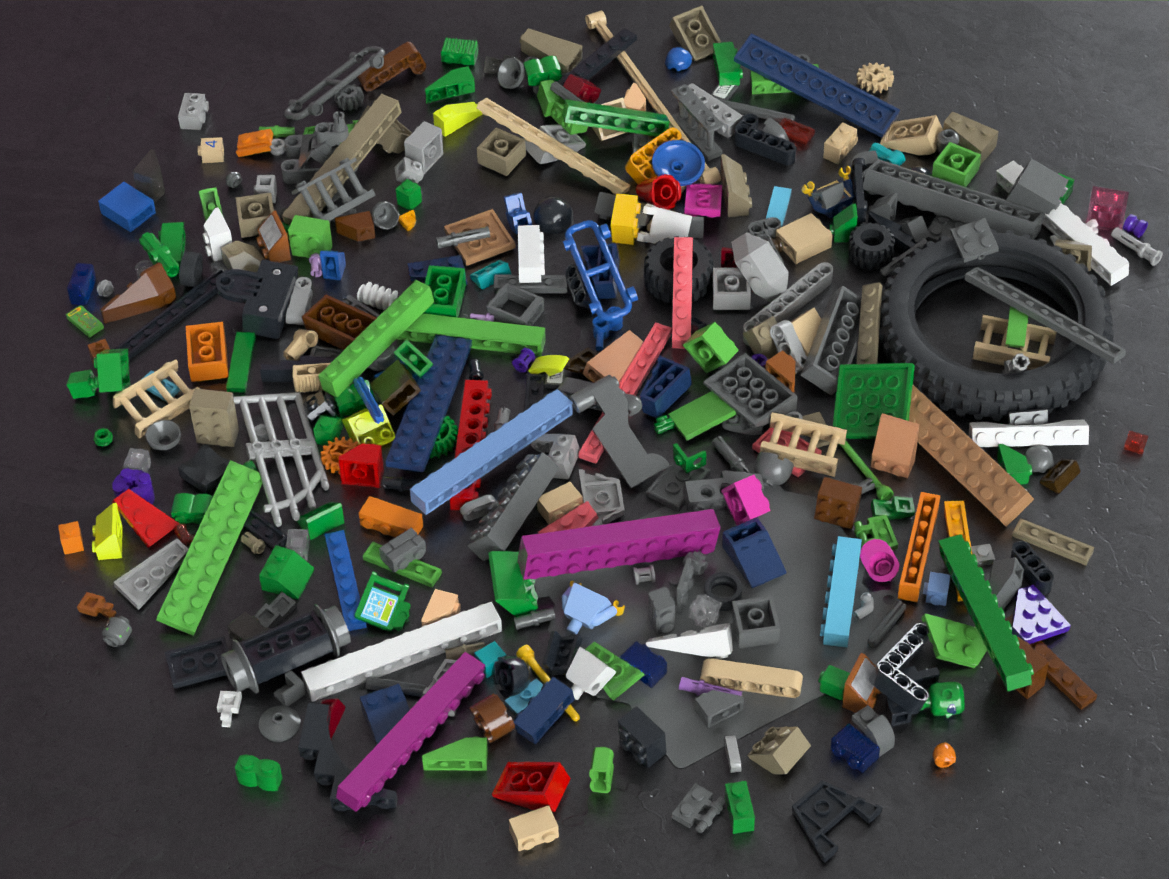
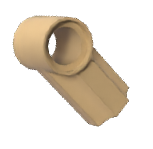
M297 330L293 337L294 340L286 348L283 356L286 360L299 361L301 355L303 356L309 347H314L317 344V333L312 330Z

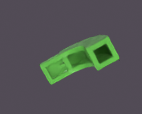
M1010 306L1005 346L1024 348L1028 315Z

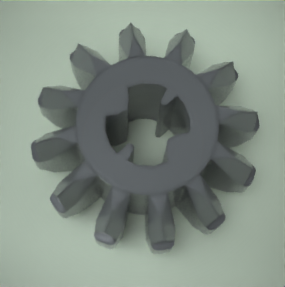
M348 84L335 94L336 104L343 111L348 109L351 112L352 109L357 110L358 107L362 106L364 94L361 87H356L355 84Z

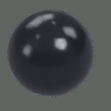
M549 196L543 198L534 209V223L539 225L540 231L548 234L564 232L572 224V208L561 197Z

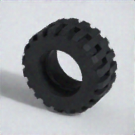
M669 237L664 238L662 242H656L655 246H652L646 253L644 261L645 286L651 294H654V297L662 299L666 303L673 302L674 273L667 270L674 268V238L670 239ZM693 239L692 249L693 302L697 301L699 297L702 298L710 290L713 283L714 263L711 252L705 245L699 244V241Z

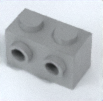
M184 93L178 115L180 129L201 130L202 123H205L206 120L205 112L209 109V102L206 101L205 94Z

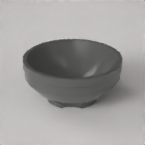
M516 58L505 59L498 69V81L504 88L513 89L518 87L525 76L524 65ZM519 71V77L515 80V72Z
M170 420L154 422L147 428L145 434L148 444L156 450L171 449L178 444L181 438L179 426ZM162 439L170 440L167 444L159 443Z

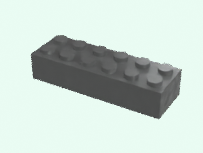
M841 286L829 298L801 373L802 377L829 395L837 391L840 365L852 363L859 339L862 298L844 286Z
M544 452L536 456L532 455L528 460H522L516 466V473L508 478L507 486L498 493L499 498L488 508L489 513L479 521V528L471 533L467 546L483 561L489 559L488 553L491 551L506 550L558 471L559 467Z

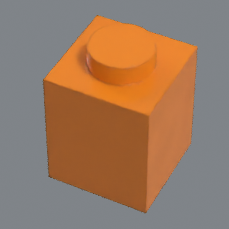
M78 521L58 525L64 554L84 551Z

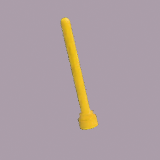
M524 645L518 649L516 656L522 658L526 664L528 663L543 683L549 682L551 679L534 659L535 656L532 648L529 645ZM570 704L565 711L573 721H578L580 716Z

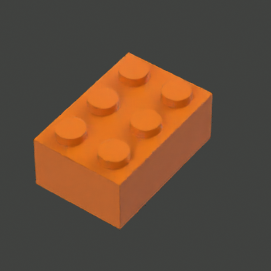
M223 322L186 326L188 368L191 382L228 378L226 336Z

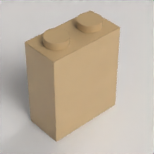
M812 213L776 230V236L780 238L782 243V250L795 264L831 248L833 235L831 231L826 229L821 221Z

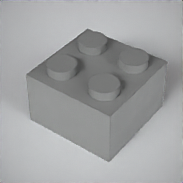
M425 121L404 141L405 157L422 163L424 174L443 155L441 128Z
M713 268V310H750V285L739 268Z

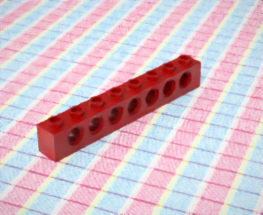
M465 380L455 458L460 453L470 449L475 443H479L486 438V432H484V429H488V417H486V414L490 413V403H488V400L492 398V389L488 388V381ZM481 478L450 498L451 510H460L465 503L479 498V492H476V490L480 488Z

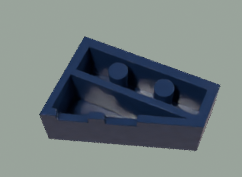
M616 243L607 244L619 271L620 257ZM600 245L581 246L588 270L607 263ZM610 270L591 276L599 299L617 298V285Z
M659 355L658 363L652 370V376L650 380H647L640 394L642 411L652 417H660L692 385L689 368Z

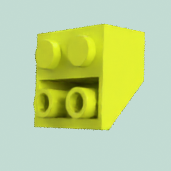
M378 404L384 415V421L379 424L374 422L367 408L342 419L353 443L357 441L359 445L363 443L383 446L395 439L394 431L382 404Z

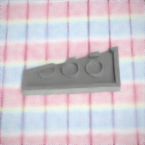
M175 539L114 581V587L139 610L183 563L189 549L180 540Z

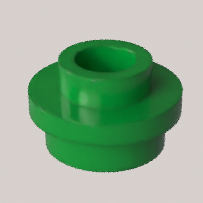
M101 428L95 432L94 442L96 445L107 446L112 442L113 435L108 429Z

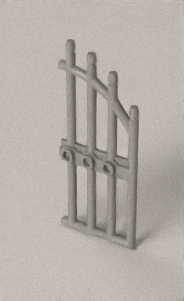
M292 392L233 397L234 404H240L251 442L246 443L247 455L249 459H254L257 462L268 504L263 506L264 513L271 512L276 527H280L282 525L280 509L289 507L292 518L297 521L300 519L296 503L306 497L310 510H315L316 503L312 491L319 481L322 488L328 490L329 482L309 418L303 405L301 393ZM286 400H295L307 437L306 439H297L295 437L285 405ZM277 401L288 440H277L266 402ZM247 403L259 404L269 438L268 442L258 441ZM312 454L317 471L310 482L301 455ZM285 456L294 457L303 490L296 495L293 494L282 458ZM263 458H275L287 500L276 502Z

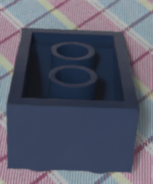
M400 684L360 697L361 709L376 745L410 711Z

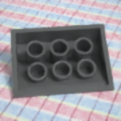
M746 353L703 381L706 387L754 427L770 424L772 412L787 415L789 412L797 410V395Z

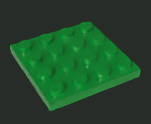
M914 364L840 365L833 427L847 430L846 439H876L882 413L909 421Z

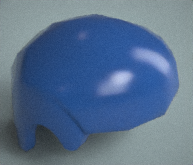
M681 47L671 49L665 59L666 67L669 70L675 68L678 72L687 69L692 63L690 52Z

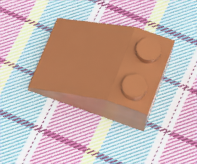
M882 413L872 453L871 467L908 478L915 462L919 424Z

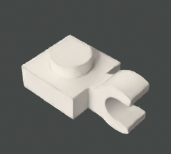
M220 691L217 711L222 712L220 717L222 727H230L232 713L239 712L242 699L241 692Z

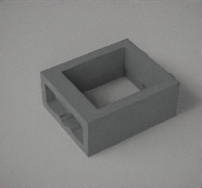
M505 283L502 288L498 289L496 296L487 303L486 310L487 313L494 316L495 322L533 326L544 312V298ZM508 300L527 307L521 317L503 311L501 308Z

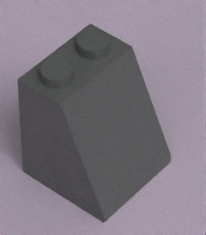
M1031 158L1017 177L1006 200L1049 215L1053 209L1056 210L1061 203L1059 198L1065 195L1068 189L1065 186L1069 180Z

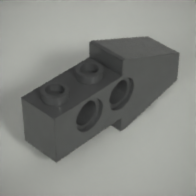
M722 471L720 478L686 481L683 487L686 510L696 512L706 509L720 510L725 508L726 514H730L731 512L724 496L721 494V490L755 474V477L761 483V490L763 492L762 475Z

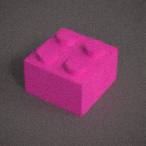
M755 474L721 490L737 526L771 511L769 501L763 495L761 483L755 477Z

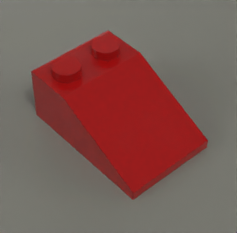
M507 762L492 792V796L532 810L549 805L551 811L555 812L571 778L560 762Z

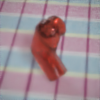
M185 524L176 525L174 532L177 538L182 543L191 544L196 534H189Z

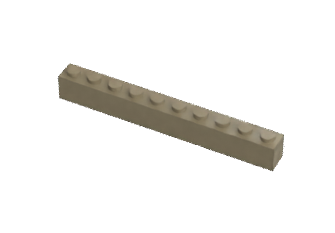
M381 94L373 102L369 110L364 113L360 121L354 125L348 138L335 148L333 154L324 162V165L314 174L310 181L340 166L339 162L346 158L352 160L356 157L357 161L350 164L354 171L401 114L399 101ZM342 168L336 172L343 185L349 178L345 169ZM330 176L321 181L332 199L337 193V189ZM313 184L307 187V190L319 212H321L326 203L317 186ZM301 193L295 197L292 204L282 215L284 223L291 225L295 215L314 217Z

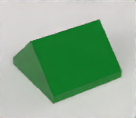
M328 502L300 516L297 523L307 537L312 540L344 524L342 505L339 502Z

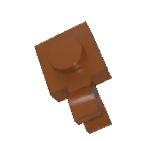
M86 592L77 606L79 612L95 617L99 612L107 618L115 617L117 614L116 611L112 610L114 607L112 603L106 602L103 596Z

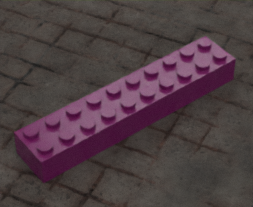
M714 509L526 535L521 537L517 561L523 580L663 559L669 560L685 557L689 552L694 553V551L709 554L715 550L720 525Z

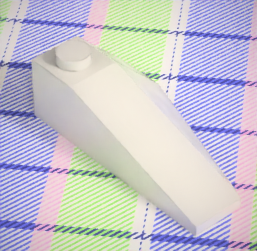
M731 623L704 627L699 633L689 630L681 633L680 637H677L676 634H669L650 638L646 642V647L706 657L716 656V659L727 658L728 654H731L733 651Z

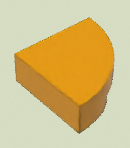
M414 210L399 216L398 221L407 232L416 224Z

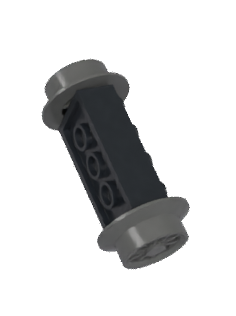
M316 604L313 606V611L240 643L237 640H233L232 650L221 654V660L228 679L237 693L247 688L251 689L254 693H258V684L304 665L307 662L330 652L335 658H338L340 647L351 643V638L344 618L336 606L323 610Z

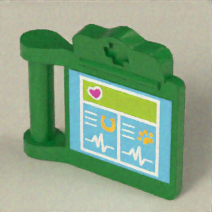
M372 571L354 617L387 631H392V629L401 631L404 624L409 620L411 604L404 602L410 585L406 583L404 585L381 577L377 572ZM374 583H377L382 586L393 589L395 591L401 592L400 596L385 591L383 589L377 588L373 585Z

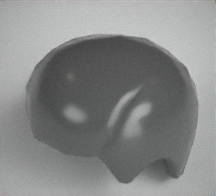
M381 201L371 209L372 221L379 228L389 230L398 223L400 215L392 203Z
M1043 445L1032 446L1024 454L1028 464L1032 466V472L1045 473L1047 469L1053 467V454L1049 448Z

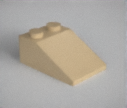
M937 115L893 122L885 133L880 144L886 148L915 155H930L935 153L937 135L943 129Z

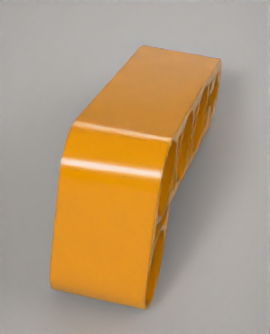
M669 128L631 155L625 165V170L637 184L657 176L651 165L654 152L660 145L668 142V140H680L681 132L676 128Z

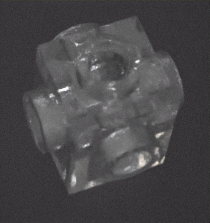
M706 594L698 595L690 606L689 611L691 612L688 617L693 619V623L700 627L713 625L719 619L720 613L718 612L722 603Z

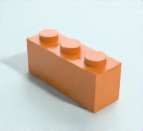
M371 496L368 497L359 512L360 525L367 529L379 531L384 535L397 537L410 528H413L419 534L423 528L422 514Z

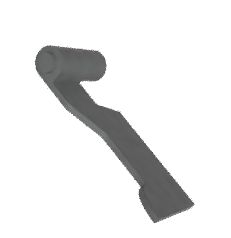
M607 375L571 395L569 399L573 402V408L577 413L586 410L596 403L599 405L605 415L592 430L629 487L633 488L670 467V464L658 454L646 453L628 425V401L619 388V382L615 376Z

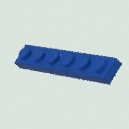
M344 530L326 533L327 549L343 618L348 631L366 628V622L354 617L360 603V596Z

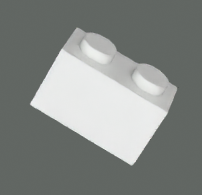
M215 208L204 224L205 233L202 235L204 242L207 244L205 246L207 255L211 256L214 262L223 260L221 247L232 243L230 230L219 208Z

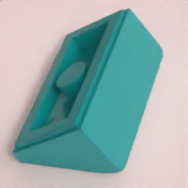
M498 260L470 274V278L480 289H485L494 284L495 275H511V270L507 262Z

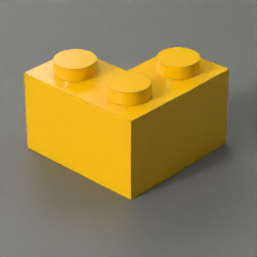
M616 193L611 219L612 243L634 245V240L638 237L639 233L636 216L641 211V203H638V196Z

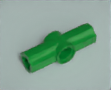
M144 233L139 242L148 253L152 264L155 265L160 262L168 276L171 278L176 276L180 266L172 257L167 245L161 244L153 233Z

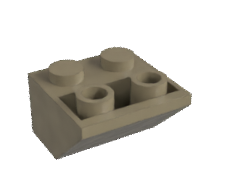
M771 727L765 732V736L761 741L753 745V750L747 756L772 774H787L811 745L798 727Z

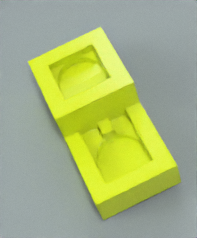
M562 355L538 357L528 372L530 374L546 372L550 377L562 372L569 358Z

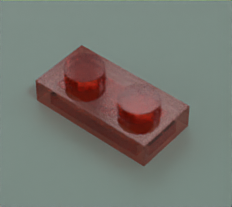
M784 118L779 124L785 130L788 138L805 145L815 135V129Z

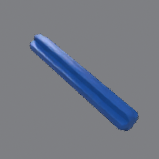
M362 377L355 378L353 380L354 386L374 422L377 424L383 422L384 415Z

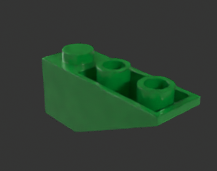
M469 66L451 70L425 89L426 103L475 92V81Z

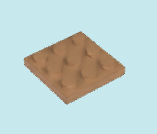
M493 209L444 226V231L447 235H450L452 232L456 234L486 226L489 227L490 238L465 242L455 246L466 266L516 248L514 240Z

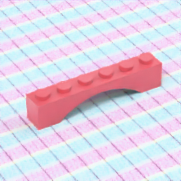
M674 237L672 348L685 349L683 344L691 337L693 238Z

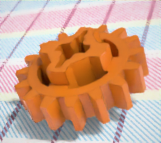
M336 437L335 442L328 441V446L324 445L323 451H321L322 464L325 465V469L331 468V473L338 471L340 475L339 456L359 445L358 442L353 443L352 438L347 441L345 437H342L341 440H338Z

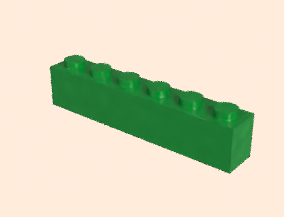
M567 99L565 100L562 114L565 123L656 137L668 130L670 123L667 115Z

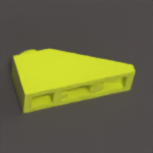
M475 102L450 104L433 113L434 126L441 128L442 135L446 137L483 114L477 109Z

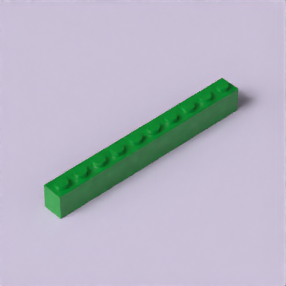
M962 534L938 540L940 556L1007 691L1032 685L1031 676L1034 675L1032 665L1026 662L1025 651L1019 648L1018 638L1016 634H1012L1010 622L1005 621L1003 608L998 607L997 597L995 593H991L989 581L984 580L983 569L977 566V558L975 554H971L969 542L964 540Z

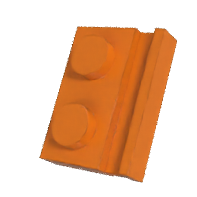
M266 129L239 135L238 150H236L238 157L271 151L272 130Z

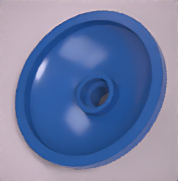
M672 140L663 143L656 149L652 158V167L657 176L662 174L672 175L678 180L680 186H686L696 182L702 176L705 168V159L702 152L692 143L683 140Z

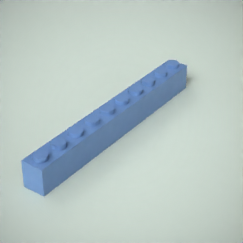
M558 389L547 394L545 398L534 403L523 413H519L510 422L503 424L501 428L490 433L482 441L475 443L464 453H460L457 458L444 464L436 472L429 474L420 483H416L410 489L411 502L427 515L573 415V402Z

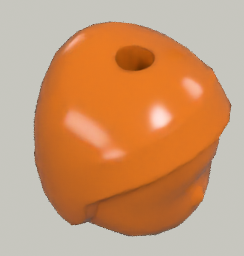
M943 742L934 748L932 756L938 767L946 768L955 763L956 754L950 744Z

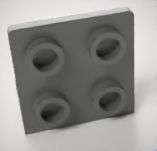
M687 558L682 575L668 572L663 588H668L675 602V612L681 613L682 607L687 605L689 598L687 592L692 590L694 579L692 576L694 567L691 566V558Z

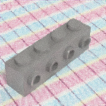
M691 83L688 87L723 124V127L716 131L727 138L731 137L743 115Z

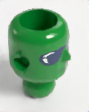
M959 682L932 684L929 687V697L921 709L930 708L933 716H946V718L962 713L965 708L962 685Z

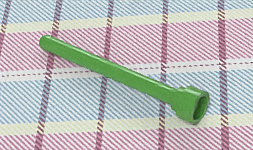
M846 440L845 445L839 444L867 478L873 480L871 484H875L877 497L880 500L889 501L894 495L892 489L889 486L882 485Z

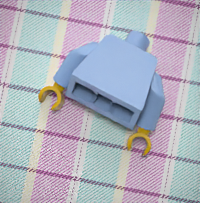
M570 581V587L562 594V609L565 616L571 620L567 630L575 635L578 634L582 626L593 629L613 616H621L624 613L625 605L618 607L619 601L615 600L613 606H611L608 598L583 587L582 583L577 584L574 581Z

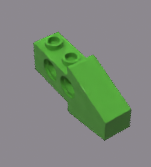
M554 81L540 82L537 98L544 116H551L570 135L587 132L588 126L565 123L562 116L565 100L550 89Z

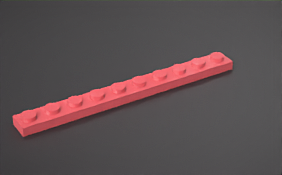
M655 322L619 383L621 390L632 395L638 393L670 338L672 327ZM602 412L601 416L599 417L598 421L596 422V424H597V423L601 420V418L605 415L603 412ZM593 430L578 455L580 459L596 464L604 451V447Z

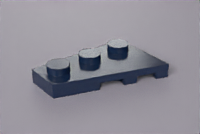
M461 255L408 263L410 280L414 282L416 280L425 282L429 265L464 268Z

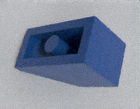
M320 251L323 278L341 280L346 266L344 252Z

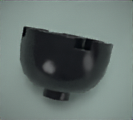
M514 655L498 657L499 661L495 662L493 666L495 684H500L503 689L499 690L500 694L509 698L520 694L528 688L532 672L526 662Z

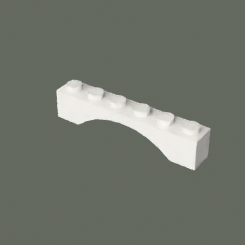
M1064 420L1041 425H1007L991 422L969 423V437L979 447H998L1002 443L1006 446L1088 444L1089 425L1085 420Z

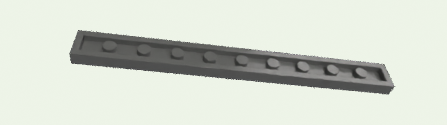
M978 266L965 274V280L1000 299L1002 302L1007 303L1108 362L1114 364L1125 357L1126 350Z

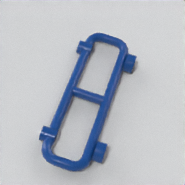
M587 220L569 227L566 230V240L563 241L566 251H571L592 302L589 304L592 315L597 314L599 319L603 321H612L627 315L631 311L632 302L637 301L638 297L634 286L625 288L605 239L611 237L607 223L599 227L596 222ZM585 228L593 229L607 262L589 270H586L572 237L573 233ZM607 270L611 271L625 304L623 309L609 314L603 312L589 278Z

